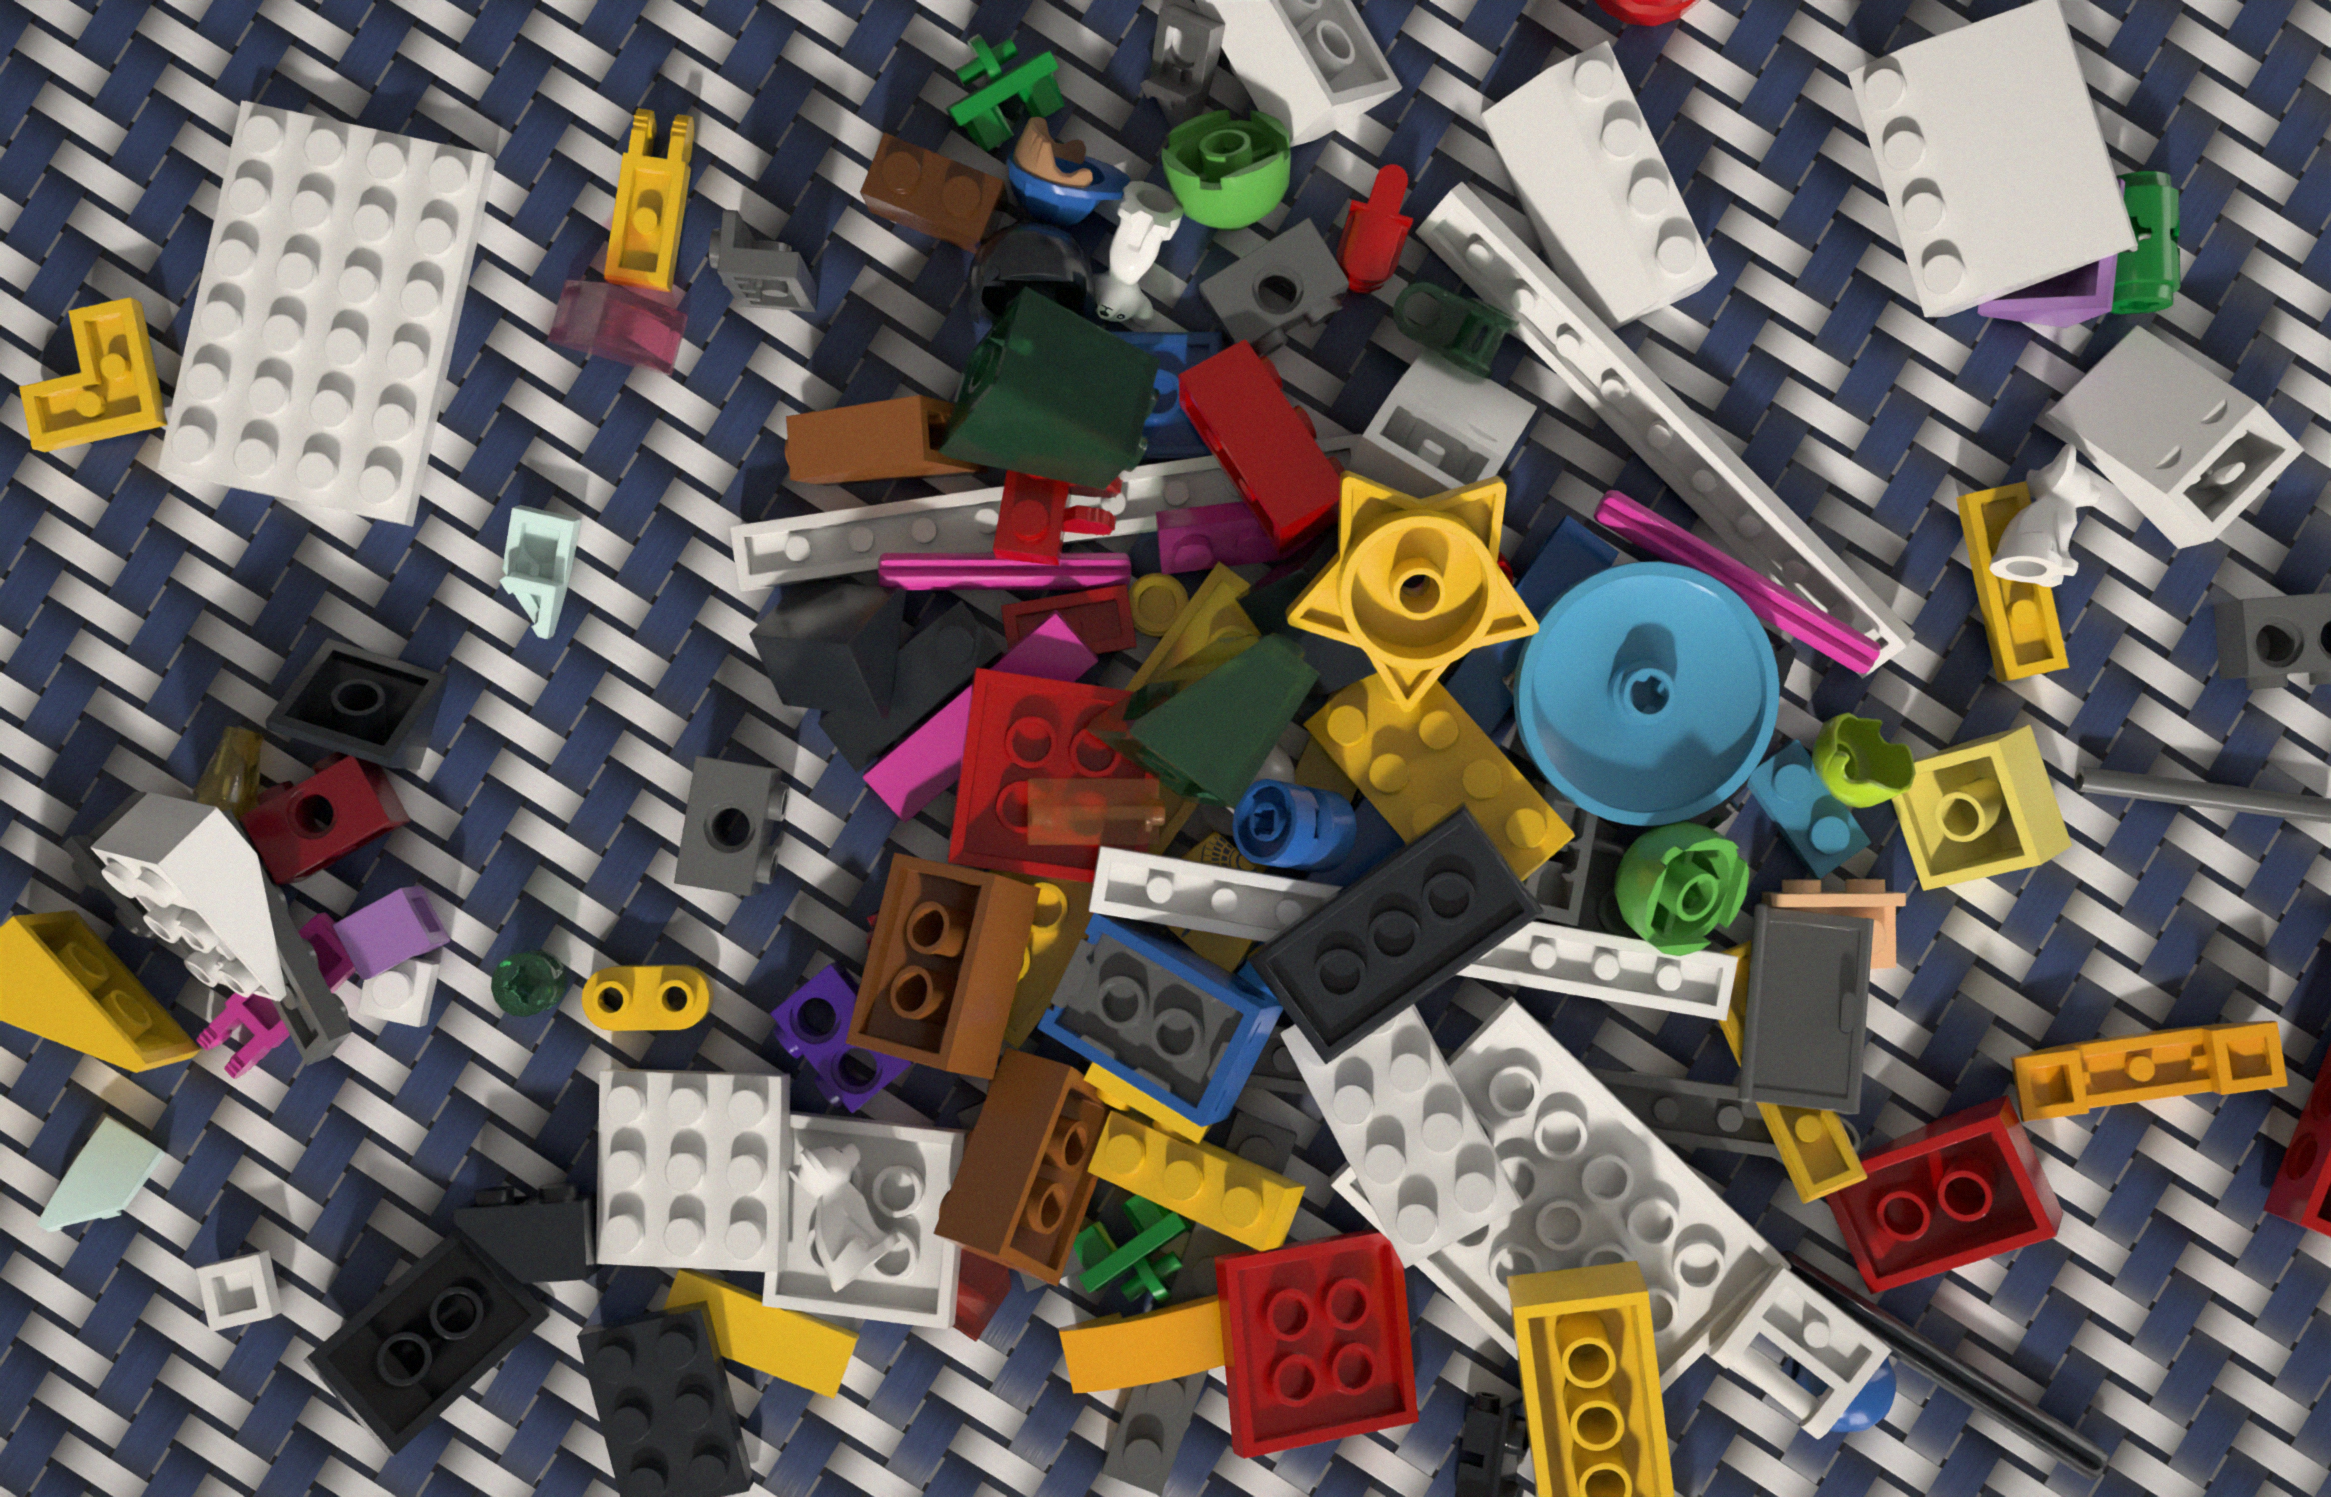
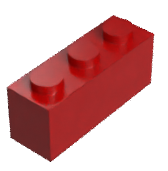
M1245 338L1179 374V405L1280 555L1339 522L1340 476L1345 469L1335 456L1326 458L1315 442L1317 439L1316 430L1307 412L1300 405L1292 408L1281 391L1283 389L1282 380L1273 362L1266 355L1258 358Z

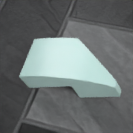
M518 505L513 507L511 511L502 570L507 576L499 581L508 594L514 593L535 625L531 627L536 635L540 638L549 639L554 636L562 610L577 547L581 519Z
M106 1117L68 1170L37 1225L48 1232L63 1229V1226L100 1217L107 1219L120 1216L121 1210L126 1209L166 1153Z

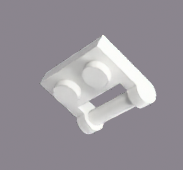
M1779 1263L1732 1325L1714 1342L1709 1356L1726 1369L1731 1366L1736 1368L1801 1418L1800 1427L1816 1439H1820L1832 1428L1892 1350L1886 1343ZM1759 1332L1827 1383L1829 1385L1822 1395L1816 1398L1748 1345Z

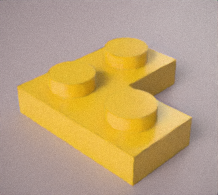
M131 297L69 310L68 313L81 373L19 386L32 449L48 452L168 425L142 302Z

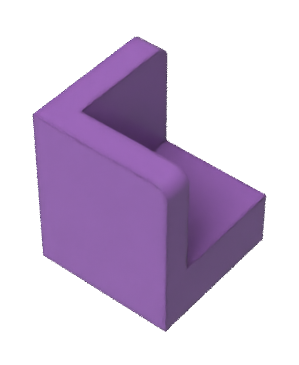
M422 886L399 888L332 925L360 978L364 980L374 978L412 956L430 953L451 941Z

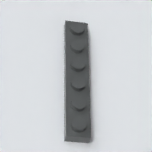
M1237 1110L1222 1149L1283 1175L1297 1139V1133ZM1195 1221L1180 1259L1183 1267L1175 1272L1170 1285L1173 1297L1164 1302L1162 1308L1218 1294L1214 1256L1253 1250L1255 1248ZM1209 1370L1132 1387L1102 1464L1101 1473L1161 1496Z

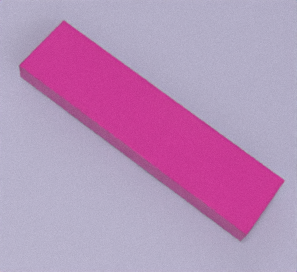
M1055 609L986 669L1074 682L1098 662V656ZM973 680L863 773L862 778L904 823L908 822L959 778Z

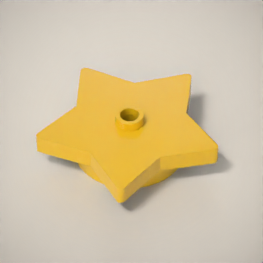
M1345 470L1340 476L1338 552L1285 611L1288 624L1362 648L1367 653L1403 712H1410L1447 666L1467 654L1473 648L1538 633L1540 627L1536 619L1497 564L1507 491L1506 484L1499 476H1493L1418 499ZM1413 575H1425L1423 583L1416 588H1407L1402 585L1405 580Z

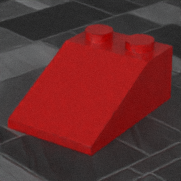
M2008 1095L1947 1115L1858 1155L1868 1178L1825 1195L1870 1295L2057 1237L2063 1216L2061 1206Z

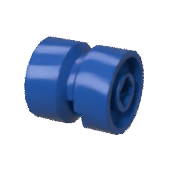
M1272 779L1254 782L1242 793L1235 807L1232 822L1236 845L1240 853L1250 862L1316 873L1330 872L1343 864L1354 847L1357 832L1355 813L1349 801L1339 792Z

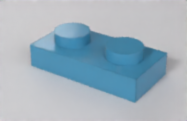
M1798 739L1789 740L1765 757L1751 773L1747 787L1813 879L1823 878L1871 844V841L1844 803L1834 798L1824 787L1815 772L1812 758Z

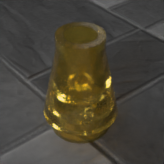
M225 726L222 738L191 794L197 797L196 803L217 807L221 812L231 809L237 822L243 824L240 816L258 807L256 797L259 794L260 754L264 736L253 731Z

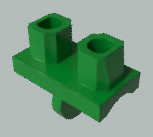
M977 34L967 40L974 59L955 69V72L964 87L982 76L986 77L988 83L947 106L945 110L954 125H963L968 135L984 152L989 151L1014 135L997 104L1017 93L1031 118H1045L1064 106L1058 83L1052 74L1059 66L1050 50L1045 53L1044 51L1039 52L1003 74L999 66L1019 55L1014 43L1008 38L989 49L981 35Z
M1135 1195L1126 1201L1121 1208L1139 1235L1120 1248L1103 1221H1098L1079 1233L1073 1246L1086 1272L1078 1276L1088 1293L1094 1290L1099 1292L1135 1267L1139 1274L1120 1286L1128 1301L1131 1303L1150 1290L1158 1302L1163 1304L1173 1297L1165 1279L1181 1269L1183 1264L1173 1250L1155 1263L1150 1256L1184 1234L1192 1226L1185 1216L1174 1211L1172 1212V1210L1142 1196Z

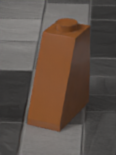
M915 395L786 416L787 439L785 441V457L790 467V480L834 486L988 473L984 414L982 410L922 395Z

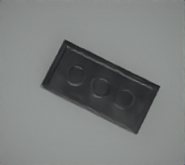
M1462 802L1249 953L1247 960L1323 1062L1328 1064L1540 917L1544 912L1543 908L1467 805Z

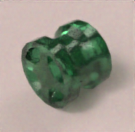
M530 950L508 956L498 964L492 974L491 991L495 1002L503 1011L512 1016L528 1017L550 1010L561 1002L567 991L568 976L565 966L558 957L548 951ZM520 988H524L526 992L530 993L529 1000L528 995L524 993Z

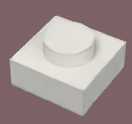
M410 957L374 978L364 980L357 1014L415 1027L427 1025L441 963Z
M269 1249L208 1263L196 1269L210 1332L272 1318L282 1312Z

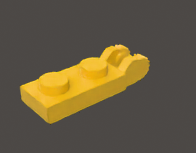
M641 108L636 110L628 153H623L604 270V279L607 282L672 293L691 172L688 164L691 160L695 134L693 117L680 114L675 116L671 127L667 159L651 157L657 130L654 111Z

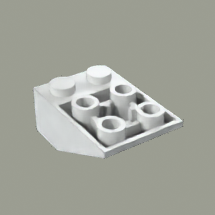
M2139 325L2134 326L2045 414L2178 549L2213 541L2304 451L2259 403Z
M1428 344L1393 388L1362 435L1346 471L1354 472L1418 499L1496 476L1537 407L1440 349Z
M149 792L90 847L107 865L101 872L109 884L126 897H136L148 910V913L143 917L146 924L164 940L170 943L177 942L188 954L184 964L196 978L210 987H214L217 983L227 985L233 991L246 998L253 993L280 1002L287 995L258 854L217 807Z

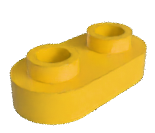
M616 965L597 971L587 980L582 991L581 1001L587 1018L595 1026L604 1030H682L699 1023L708 1015L713 1005L714 991L707 975L691 965ZM672 986L682 988L687 995V1003L681 1010L671 1007L668 1003L667 994ZM609 987L616 988L623 996V1004L618 1011L609 1009L604 1003V993Z

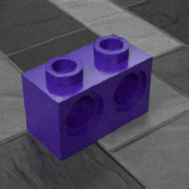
M837 960L825 967L770 1014L778 1023L773 1032L782 1046L795 1058H799L803 1054L819 1073L814 1078V1082L823 1096L836 1108H839L844 1103L849 1111L854 1113L914 1062L865 1049L876 1060L877 1070L874 1078L858 1080L849 1074L845 1065L846 1054L849 1049L861 1048L845 1043L860 984L841 961ZM811 998L824 999L833 1006L836 1020L830 1031H818L808 1024L805 1017V1008Z

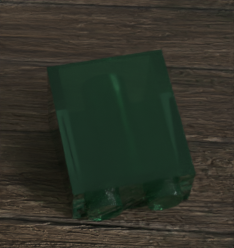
M1025 286L967 356L938 452L949 458L1105 490L1123 470L1132 472L1145 453L1148 439L1142 435L1144 423L1152 413L1159 397V389L1154 387L1160 359Z
M1273 632L1271 635L1261 636L1247 634L1242 637H1222L1093 718L1086 730L1186 802L1236 808L1320 673L1302 660L1306 653L1298 644L1279 633Z

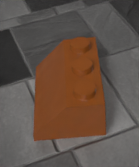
M894 853L845 1043L937 1069L993 1080L1041 888L993 873Z
M1006 1047L1000 1065L995 1069L993 1080L989 1079L988 1095L976 1126L970 1131L965 1140L963 1159L952 1187L941 1201L939 1220L933 1234L964 1250L1058 1287L1099 1178L1087 1172L1110 1111L1119 1109L1102 1101L1095 1094L1097 1087L1084 1081L1085 1075L1072 1066Z

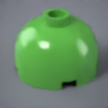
M1217 110L1192 117L1169 133V148L1165 150L1162 147L1161 154L1164 177L1170 194L1176 203L1184 209L1183 213L1187 217L1208 227L1219 228L1224 231H1239L1254 224L1275 210L1289 186L1291 162L1289 131L1279 119L1264 112L1250 110L1251 121H1231L1230 110Z
M1680 821L1652 827L1639 836L1625 852L1616 872L1614 892L1623 919L1646 942L1663 954L1683 956L1702 950L1711 943L1703 936L1709 933L1717 923L1727 928L1737 916L1746 896L1749 869L1747 862L1737 854L1736 849H1739V847L1719 832L1696 823Z

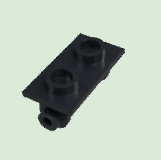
M1476 1392L1474 1402L1467 1404L1462 1450L1484 1455L1483 1465L1467 1460L1460 1461L1455 1497H1523V1483L1516 1481L1519 1457H1525L1529 1449L1523 1396H1520L1503 1408L1500 1407L1501 1397L1499 1395L1489 1392Z

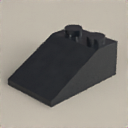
M457 1227L303 1361L388 1456H394L550 1315L519 1280L461 1228Z

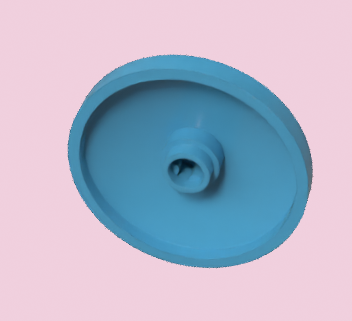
M1632 562L1619 564L1596 571L1570 585L1544 609L1536 620L1540 627L1539 631L1526 637L1516 667L1514 679L1515 718L1520 738L1535 768L1549 785L1572 804L1604 819L1623 824L1656 826L1676 823L1702 814L1723 802L1748 779L1759 764L1771 740L1777 720L1779 707L1777 663L1768 636L1758 618L1749 606L1722 582L1693 568L1673 563Z

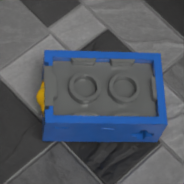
M1094 913L1084 932L1089 935V938H1081L1050 1001L1055 1007L1046 1009L1037 1028L1200 1127L1226 1120L1283 1010L1282 1005L1274 997L1140 920Z

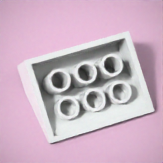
M2060 0L2035 1L1908 45L1847 73L1924 317H1948L2138 246Z

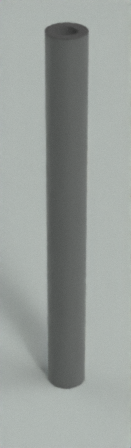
M2083 766L2078 767L2074 778L2075 790L2080 792L2331 823V798Z

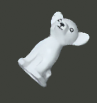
M1132 181L1124 187V195L1117 209L1118 216L1121 218L1109 249V271L1093 274L1096 298L1095 311L1100 318L1105 320L1122 322L1132 318L1136 324L1146 328L1153 320L1154 311L1151 302L1142 293L1138 281L1157 258L1162 240H1170L1180 224L1184 209L1176 203L1169 192L1143 181Z
M2066 444L2055 460L2040 471L2033 469L2028 471L2026 481L2029 494L2037 500L2019 511L2004 530L1997 547V552L1989 563V570L1995 576L2019 582L2037 583L2043 587H2053L2062 584L2064 575L2074 576L2077 572L2078 562L2073 560L2068 552L2069 541L2077 525L2076 508L2096 504L2100 499L2101 488L2091 484L2088 471L2076 463V447L2071 444Z
M853 1143L841 1149L829 1145L814 1148L811 1151L805 1148L800 1152L801 1165H793L788 1169L792 1179L818 1200L815 1224L816 1246L822 1264L831 1280V1287L835 1292L850 1283L900 1242L896 1233L887 1234L878 1229L868 1211L865 1197L850 1183L852 1172L861 1159L860 1152Z

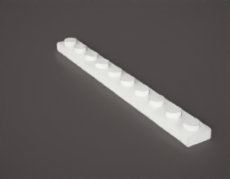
M1460 182L1449 191L1415 233L1754 571L1879 643L1881 652L1873 667L1865 674L1856 672L1862 679L1908 646L1915 633L1463 182Z
M1361 434L1315 440L1326 458L1335 456L1346 470L1361 439ZM1213 455L1110 470V473L1117 474L1123 480L1121 493L1116 498L1102 499L1100 497L1071 495L1069 507L1081 505L1110 511V513L1117 517L1115 530L1110 535L1104 536L1065 532L1063 544L1157 531L1155 512L1240 502L1243 500ZM1004 486L730 526L738 588L744 592L878 572V560L880 555L884 553H994L993 545Z
M1099 844L1088 910L1094 913L1266 942L1343 887ZM1534 920L1456 975L1726 1021L1738 957L1704 949L1683 956L1663 954L1641 938Z

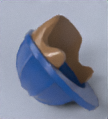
M1032 117L1028 120L1015 148L1010 152L1006 161V165L1009 168L1011 190L1018 203L1034 219L1041 220L1050 225L1069 226L1077 224L1087 217L1088 214L1092 213L1102 200L1122 199L1124 187L1132 182V180L1115 166L1085 156L1087 148L1084 141L1077 139L1065 144L1055 143L1049 135L1046 120L1041 117Z

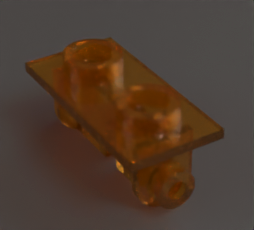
M1028 778V845L1159 844V826H1163L1165 823L1164 799H1159V779Z

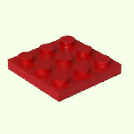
M975 668L946 862L949 864L1093 883L1099 844L1147 853L1169 697Z
M1377 1228L1283 1244L1282 1247L1262 1252L1253 1249L1214 1256L1234 1454L1246 1459L1419 1422L1404 1266L1391 1241Z

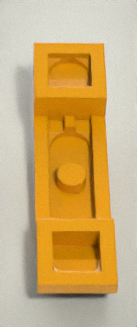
M2273 1020L2203 1025L2134 1033L2065 1044L2011 1057L2020 1119L2023 1122L2090 1113L2089 1108L2204 1092L2213 1091L2220 1095L2288 1086L2278 1022Z
M1218 1294L1122 1318L1121 1312L1058 1328L1073 1393L1134 1387L1195 1374L1225 1365Z

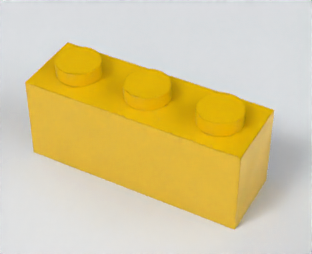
M1137 1110L1110 1111L1087 1172L1261 1252L1283 1246L1305 1190V1185L1207 1141L1201 1140L1198 1144L1189 1138L1187 1141L1165 1135L1152 1126L1153 1118Z

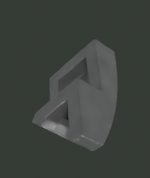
M1175 3L1159 9L1151 63V72L1154 77L1140 83L1147 99L1156 97L1171 127L1170 131L1165 134L1167 139L1169 133L1175 127L1192 117L1202 115L1216 71L1225 30V24Z

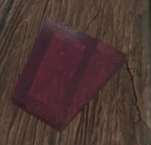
M565 280L548 341L567 348L672 376L689 316L612 283Z

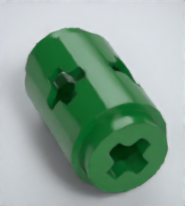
M2141 171L2116 176L2117 179L2125 181L2123 200L2138 246H2136L2137 251H2122L2117 255L2112 311L2110 312L2116 314H2143L2167 309L2173 305V293L2181 287L2180 248H2178L2180 232L2179 191L2172 187L2171 176L2167 173ZM2151 235V238L2139 240L2141 236Z

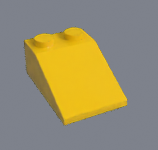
M76 910L12 916L0 927V1021L135 1073L191 1059L201 1051L200 1047Z

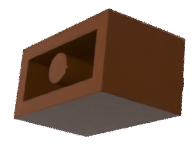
M884 133L860 190V194L869 212L973 254H976L983 240L997 231L1009 202L1004 180L887 133Z

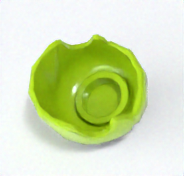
M1849 712L1837 715L1824 722L1817 734L1812 751V761L1815 772L1824 787L1837 800L1847 806L1857 808L1870 807L1909 791L1916 772L1912 752L1908 745L1886 742L1880 735V728L1883 724L1881 720L1857 718Z

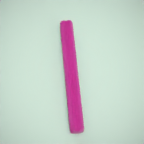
M1608 490L1597 504L1593 517L1598 523L1667 563L1693 568L1722 582L1735 592L1749 606L1753 613L1854 672L1867 673L1878 659L1881 647L1876 641L1621 492Z

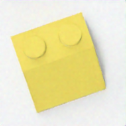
M2030 724L1973 739L1914 759L1916 775L1911 789L1892 798L1923 891L2042 865L2072 846Z

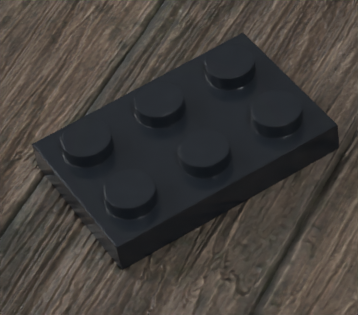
M707 1300L586 1326L580 1331L577 1339L620 1497H725L749 1492L754 1482V1477Z

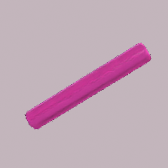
M884 553L880 555L878 560L879 586L903 590H1094L1123 584L1128 586L1131 579V563L1129 556L1125 553H1061L1059 566L995 558L994 553Z

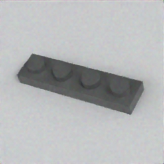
M231 809L222 811L223 815L258 854V850L248 831L240 827ZM259 862L287 994L280 1002L272 999L271 1001L308 1066L330 1057L353 1031L349 1025V1015L344 1002L338 995L331 993L318 969V958L313 946L308 940L301 938L288 914V904L284 893L278 885L270 882Z

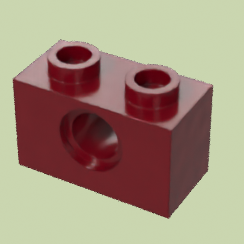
M336 752L315 763L312 769L316 775L296 786L292 781L280 783L265 790L256 797L259 806L240 816V819L277 885L302 882L411 821L380 764ZM322 797L329 800L334 813L331 824L325 830L321 829L314 819V807Z

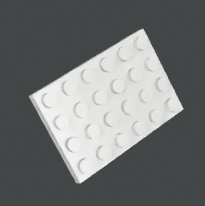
M241 100L157 470L172 475L413 527L495 160L487 153Z
M1511 996L1446 1060L1524 1205L1415 1263V1265L1517 1361L1506 1276L1637 1261L1649 1293L1662 1394L1732 1325L1779 1263L1787 1269L1792 1267L1785 1257ZM1346 1161L1330 1177L1331 1186L1389 1240L1350 1164Z

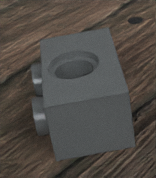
M1307 218L1200 283L1199 300L1219 332H1222V337L1228 347L1246 338L1258 358L1263 355L1269 356L1289 341L1285 333L1305 320L1312 328L1338 313L1343 308L1339 300L1345 297L1349 281L1311 219ZM1269 283H1281L1291 290L1294 301L1286 308L1272 309L1261 301L1258 292Z
M696 756L674 884L745 896L759 895L762 893L763 883L772 884L778 862V847L770 846L774 820L783 821L789 799V784L781 783L782 769ZM734 808L741 810L747 816L750 823L749 834L739 845L728 842L721 831L723 817Z

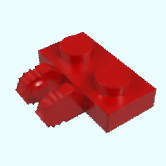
M1014 430L993 545L995 558L1059 566L1065 532L1095 534L1096 536L1110 535L1115 530L1117 517L1110 513V511L1097 507L1090 508L1089 506L1081 505L1069 507L1071 495L1100 497L1102 499L1116 498L1121 493L1123 480L1117 474L1110 473V471H1097L1090 468L1076 470L1079 452L1077 437Z

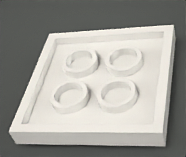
M615 1068L601 1070L599 1075L596 1264L780 1272L786 1269L788 1255L790 1074Z
M790 1111L789 1168L793 1165H801L800 1152L805 1148L811 1151L814 1148L829 1145L841 1149L853 1143L859 1150L861 1159L852 1172L850 1183L865 1197L868 1211L878 1229L887 1234L896 1233L900 1242L850 1283L835 1292L831 1287V1280L822 1264L816 1246L815 1224L818 1200L799 1186L789 1174L787 1268L780 1272H765L762 1306L941 1329L952 1327L955 1324L961 1248L933 1234L939 1220L941 1201L952 1187L963 1159L964 1143L971 1130Z

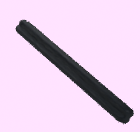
M1789 1250L1781 1253L1792 1266L1789 1269L1791 1272L1886 1343L1892 1350L1890 1352L1891 1356L2084 1478L2094 1481L2101 1476L2103 1469L2108 1465L2109 1454L2099 1445Z

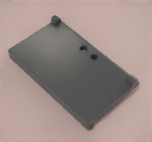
M1765 903L1755 905L1738 1100L1742 1102L1751 1101L1833 1111L1841 1114H1859L1874 919L1768 908Z

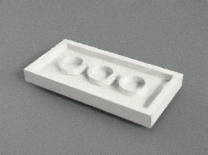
M1415 1004L1328 1064L1323 1062L1296 1024L1280 1033L1405 1269L1524 1205Z

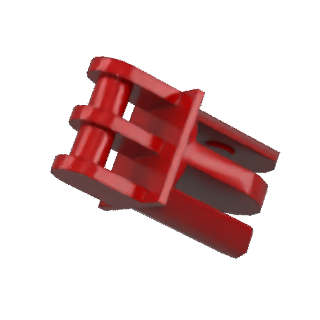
M1395 164L1386 165L1379 170L1368 203L1352 199L1337 246L1336 262L1349 281L1348 289L1354 293H1372L1381 289L1384 283L1392 278L1399 264L1406 238L1413 222V218L1398 214L1408 185V176L1402 167Z

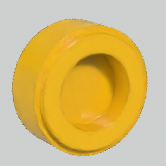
M1147 574L1139 578L1128 591L1134 628L1143 635L1154 638L1163 637L1189 603L1188 595L1183 585L1168 574Z

